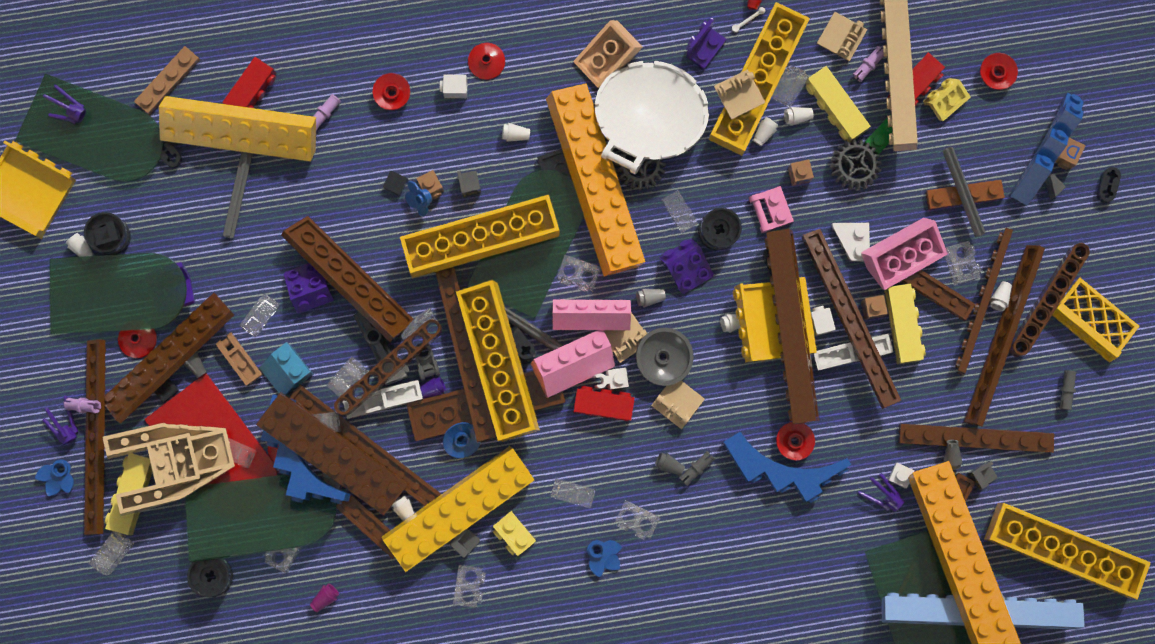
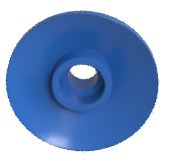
M466 422L451 426L443 437L445 451L455 458H465L472 455L481 443H477L473 424Z

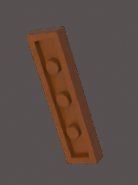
M1002 180L967 184L974 203L1005 198ZM956 186L926 191L929 210L963 205Z

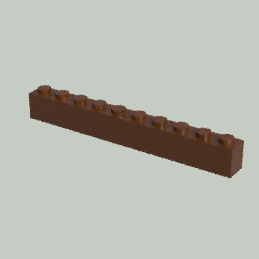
M784 229L767 232L765 247L769 249L770 257H767L768 267L772 269L770 283L774 287L775 294L772 298L778 312L775 314L776 324L780 327L778 341L779 344H782L783 348L780 356L782 363H785L786 371H783L784 381L788 384L786 398L787 401H790L791 409L788 410L790 421L793 420V424L817 422L820 419L793 231Z

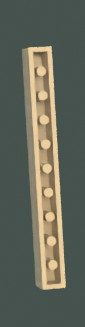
M880 0V5H884V11H881V22H885V28H882V39H886V45H883V56L887 57V63H884V72L888 74L889 80H885L886 92L890 93V98H886L887 109H891V115L888 116V127H892V133H889V145H893V151L917 150L918 141L908 1Z

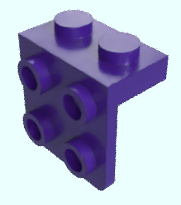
M692 238L682 241L679 246L667 250L659 257L662 264L669 270L682 294L687 293L713 277V272L699 244Z
M310 263L284 273L290 300L297 313L334 301L325 278Z

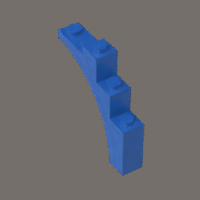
M1068 92L1064 96L1044 140L1013 187L1011 197L1028 205L1051 174L1055 161L1067 146L1070 135L1082 120L1084 101L1079 96L1071 95Z
M272 394L270 405L278 395ZM263 430L261 440L267 441V446L278 448L273 467L279 469L278 473L286 475L291 473L286 495L292 496V501L303 503V499L310 500L312 493V497L323 500L324 496L331 498L330 502L342 504V501L349 502V493L338 490L324 482L312 471L304 458Z
M741 432L722 442L746 482L750 480L752 483L762 478L761 474L763 473L774 492L780 490L781 493L790 489V484L792 483L803 502L809 500L812 503L820 498L819 493L823 491L819 484L822 486L832 481V476L844 474L848 471L847 467L851 465L848 458H844L832 465L821 468L800 469L788 467L760 454L749 444Z

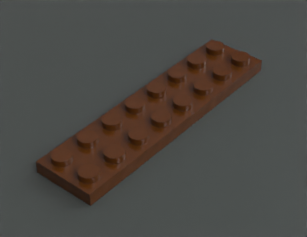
M306 216L282 232L281 236L389 342L414 324L415 320L309 216Z
M213 293L105 395V406L116 421L121 424L234 316V313L217 294Z
M534 371L524 373L534 411L566 403L563 391L546 398ZM464 389L406 404L415 441L443 435L451 426L457 423L466 422L473 424Z
M281 392L256 423L258 427L383 515H385L408 485L406 481Z

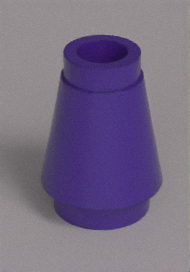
M434 377L420 387L422 398L426 399L442 395L446 391L441 377Z

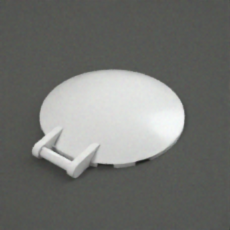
M643 61L630 63L627 67L620 70L617 69L611 73L601 84L595 101L597 123L604 136L609 140L601 154V158L605 160L610 159L630 169L631 173L636 174L645 159L671 158L693 147L702 137L709 117L708 101L704 91H701L696 84L697 81L682 69L658 61H654V63H643ZM614 148H617L635 157L636 160L633 163L612 151Z

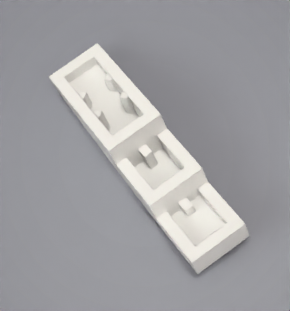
M889 334L872 338L880 356L893 353ZM851 342L818 350L817 353H814L818 371L859 361Z
M416 380L376 391L354 412L346 415L347 419L423 399L419 381ZM362 394L361 396H357L356 398L360 399L364 394ZM343 401L345 411H347L349 404L347 401Z

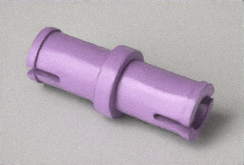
M877 46L868 58H864L863 64L852 74L855 79L859 78V82H862L871 70L874 71L876 64L884 57L883 49L880 51L881 47Z
M331 94L328 100L317 108L318 111L313 116L316 117V130L326 118H330L331 112L340 104L341 101L335 95Z
M67 398L66 401L69 402H64L66 410H75L79 413H98V409H101L99 401H92L86 398Z

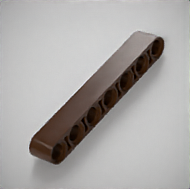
M1078 243L1070 247L1015 334L1009 350L1012 356L1020 357L1026 355L1033 347L1088 258L1090 249L1086 244ZM1075 249H1079L1081 251V257H1078L1076 255ZM1066 264H1068V265L1071 266V268H1072V272H1071V273H1069V272L1066 271V269H1065ZM1056 280L1062 283L1061 289L1056 286ZM1046 296L1052 298L1051 305L1046 302ZM1037 311L1042 314L1043 318L1041 321L1036 318ZM1027 327L1031 328L1033 331L1031 337L1028 336L1026 333ZM1017 343L1021 344L1023 347V351L1021 353L1018 352L1016 349Z
M430 319L422 324L335 401V411L344 416L354 412L441 335L442 327L439 322ZM431 324L438 326L437 332L434 334L428 333V327ZM416 337H422L423 343L419 347L413 345V340ZM401 350L408 351V357L404 360L399 359L398 356ZM390 362L393 364V370L386 373L384 365ZM373 375L378 376V383L371 386L369 383L370 377ZM358 388H362L364 391V395L360 399H357L354 395ZM343 401H347L349 404V408L345 412L340 410V404Z

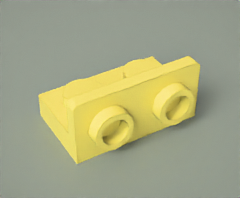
M949 78L944 80L937 90L930 92L923 102L932 108L940 121H944L971 97L960 80Z
M512 511L493 526L495 528L493 533L499 540L504 539L508 545L505 547L512 556L515 553L519 556L536 541Z

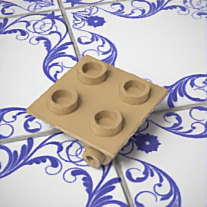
M834 12L817 44L850 61L867 29L863 27V22L857 21L855 23Z
M748 69L714 86L731 120L765 103L753 80L755 79L752 72L749 73Z
M632 312L630 330H604L611 344L612 352L620 363L636 353L639 342L647 334Z
M683 381L666 386L651 406L682 429L705 399Z

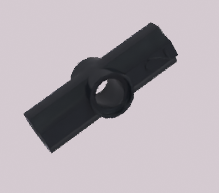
M358 311L353 316L379 363L391 350L384 336ZM374 332L378 333V340L371 342L369 339L370 335Z

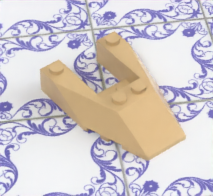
M161 423L103 437L108 459L148 450L156 485L116 494L121 516L180 500L235 466L226 428Z

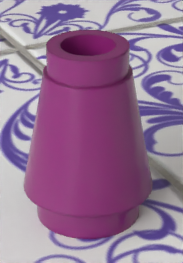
M329 583L326 586L323 585L310 603L311 608L315 612H319L336 601L339 592Z

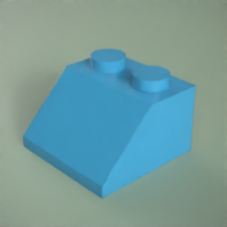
M287 342L275 350L259 367L278 393L281 392L285 396L313 375L297 352Z

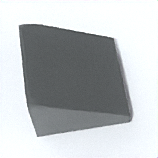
M1051 174L1045 180L1051 200L1066 188L1054 174Z

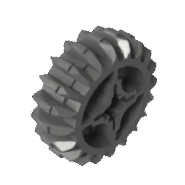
M854 139L851 141V145L846 141L844 146L839 145L838 151L835 150L833 152L835 157H832L830 161L834 164L830 166V169L836 171L831 175L838 176L835 180L837 183L840 180L843 181L841 187H845L848 184V190H852L853 186H855L856 191H859L860 187L866 189L867 184L872 185L874 183L873 180L878 179L879 176L876 173H880L881 169L877 166H880L882 162L876 161L880 154H873L876 149L872 148L870 150L868 148L870 143L863 146V140H860L857 145ZM848 152H859V155L856 157L846 156L845 154ZM864 157L868 159L870 169H868V166L864 163ZM860 159L857 168H855L852 172V169L854 168V162ZM841 161L848 168L847 174L842 169ZM855 173L866 175L862 179L851 178Z
M619 150L621 154H617L625 159L629 156V154ZM645 159L643 171L642 168H639L637 172L640 178L632 176L628 173L630 169L616 162L615 166L620 167L616 169L617 174L623 173L619 176V179L623 180L626 178L624 185L627 186L631 182V189H634L636 184L638 185V190H642V185L649 189V182L655 186V179L661 181L662 177L659 174L664 175L665 170L662 168L666 167V163L661 162L665 159ZM656 163L655 171L647 177L646 169Z

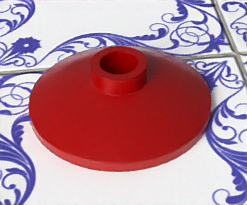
M481 43L471 50L468 56V66L476 77L490 80L502 73L505 67V56L503 51L495 44ZM489 57L490 60L488 62H484L483 58Z
M993 53L983 60L980 67V75L988 87L1003 90L1010 87L1016 81L1018 68L1016 62L1009 55ZM994 71H999L1000 76H996Z
M387 73L380 76L374 83L373 98L381 108L397 110L408 102L410 86L403 76L396 73ZM390 91L396 92L394 96H389Z
M142 320L128 322L121 328L118 335L120 349L124 354L132 358L147 356L154 350L157 343V335L154 328ZM134 335H138L139 337L138 341L136 342L133 341Z
M790 422L779 430L776 444L784 457L790 460H801L808 457L813 451L815 436L806 424H793V422ZM792 438L798 439L797 445L792 444Z

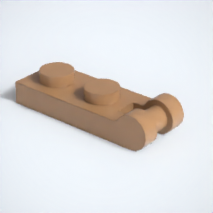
M232 332L227 335L226 339L216 343V346L246 386H249L263 375ZM233 344L234 348L228 351L226 347Z

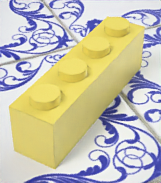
M827 66L807 79L805 83L807 91L816 97L818 106L829 115V121L840 130L839 134L843 140H847L850 143L868 131L871 126Z
M911 284L891 286L885 290L897 364L921 361L924 359L923 356H925L926 352L920 340L922 329L921 326H918L917 322L919 311L914 305V300L916 299L915 290L911 288Z
M128 454L123 461V474L117 480L118 490L116 494L148 487L153 472L150 458L137 454ZM114 494L111 499V505H113L111 512L105 518V524H107L105 529L133 535L140 512L121 516L116 494Z

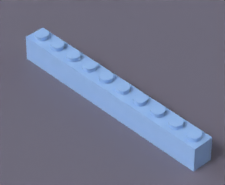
M887 593V596L881 599L882 623L965 626L953 595H947L946 598H938V595L929 594L926 597H919V594H907V597H899L898 593ZM1007 597L1004 600L1014 627L1071 630L1084 628L1083 603H1076V600H1064V603L1057 602L1056 599H1044V602H1037L1036 598H1025V601H1017L1015 597Z

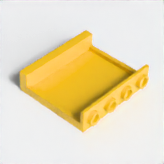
M4 141L3 143L7 147L0 157V217L42 239L76 179L71 177L72 173L64 168H61V170L55 168L56 164L50 160L45 159L42 161L38 159L40 155L31 150L28 152L23 151V146L14 141L11 144Z
M800 277L810 355L817 353L806 279L805 277ZM770 282L748 285L741 283L735 286L733 290V298L737 304L736 318L740 324L738 332L743 344L741 353L743 358H745V363L781 358L780 353L783 351L782 344H779L778 341L780 327L776 324L775 314L778 312L772 298L775 291Z

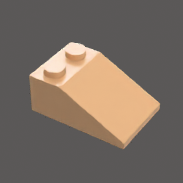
M610 20L573 62L600 88L601 84L611 73L617 69H622L643 47L618 21Z

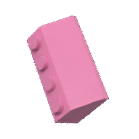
M922 218L861 252L867 270L881 288L886 290L948 255L936 221Z
M553 300V330H630V300Z
M597 330L542 355L530 363L546 398L588 380L595 374L603 373L615 367L611 344L604 330Z

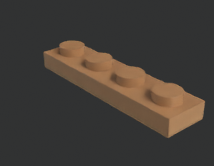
M184 46L134 102L150 115L200 59Z

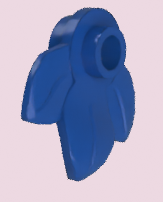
M409 181L407 185L410 191L405 194L406 202L410 207L416 208L421 217H424L428 214V206L432 202V196L427 189L422 190L415 182Z
M62 459L55 461L52 465L42 466L35 476L36 480L46 481L47 496H53L59 493L61 489L69 493L74 485V479L70 474L71 465L68 461ZM60 466L64 467L63 473L59 472Z
M595 540L588 545L587 552L591 557L589 567L596 576L600 577L605 568L608 570L620 569V561L616 554L622 549L621 545L613 540L606 542ZM599 546L601 549L600 553L595 554L593 548Z

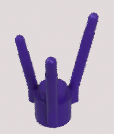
M54 85V88L74 105L70 104L68 106L46 94L43 95L45 99L66 109V114L68 115L67 117L49 113V117L69 121L73 124H76V122L80 123L86 115L84 105L78 103L59 86Z
M65 395V396L63 397V398H64V402H69V401H66L67 396ZM47 407L45 408L46 413L58 430L47 419L44 418L43 422L53 432L59 442L66 445L77 438L75 433L79 431L75 426L72 411L67 410L71 425L69 428L68 425L61 427Z
M882 473L879 476L890 489V493L871 477L870 480L886 495L884 498L886 503L861 491L858 494L887 511L891 509L893 512H896L904 503V500L900 497L901 494L894 489Z

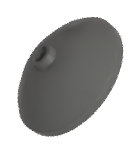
M658 328L652 330L638 344L636 351L638 369L648 381L662 386L676 384L688 375L693 365L692 346L689 340L675 329ZM661 353L665 354L663 361L659 358Z

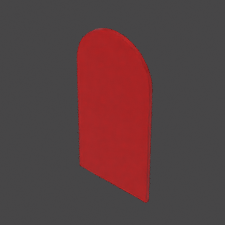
M207 373L203 374L144 419L149 426L166 423L226 428L235 466L197 489L206 503L217 514L229 519H248L262 513L272 502L278 486V475L276 468L273 467V461Z

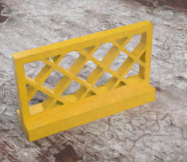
M1080 277L1071 286L1052 314L1053 317L1108 362L1119 357L1122 353L1121 350L1139 328L1138 324ZM1078 285L1085 289V296H1077L1076 288ZM1091 298L1099 300L1101 308H1092ZM1074 299L1075 309H1069L1064 303L1067 300ZM1078 299H1086L1088 308L1080 309ZM1111 310L1115 314V320H1107L1106 311ZM1093 311H1101L1103 321H1095ZM1080 312H1089L1090 322L1082 320ZM1116 323L1118 333L1110 334L1108 324ZM1121 323H1127L1132 329L1128 333H1122ZM1095 324H1104L1105 334H1099L1096 331ZM1110 337H1119L1120 344L1117 348L1111 343Z

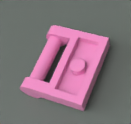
M781 186L749 197V201L753 203L759 219L761 233L794 222ZM764 199L773 223L768 224L760 200Z

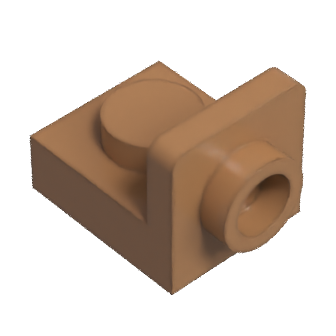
M434 170L416 178L421 189H427L430 192L432 200L442 195L441 192L444 189Z

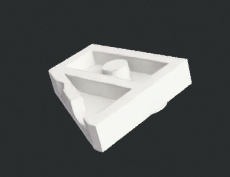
M832 223L831 227L837 234L841 246L845 249L849 261L864 262L861 252L870 248L869 223Z

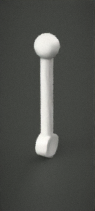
M760 7L755 14L740 24L733 25L732 31L737 33L743 25L758 15L764 14L765 8Z

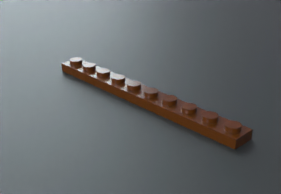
M821 229L804 234L801 238L881 408L885 409L900 403L902 400Z
M1026 245L1011 288L1009 305L1003 311L969 406L965 423L981 427L984 424L1042 260L1045 248L1040 245Z
M451 267L436 272L477 443L494 439L496 434L456 294L460 289L455 269Z
M102 339L87 341L86 399L99 401L101 409H98V413L86 412L84 535L103 534L105 446L103 437L105 430L106 340Z
M299 385L290 396L291 399L296 400L299 406L406 481L408 485L404 490L424 506L441 495L439 491L302 385Z

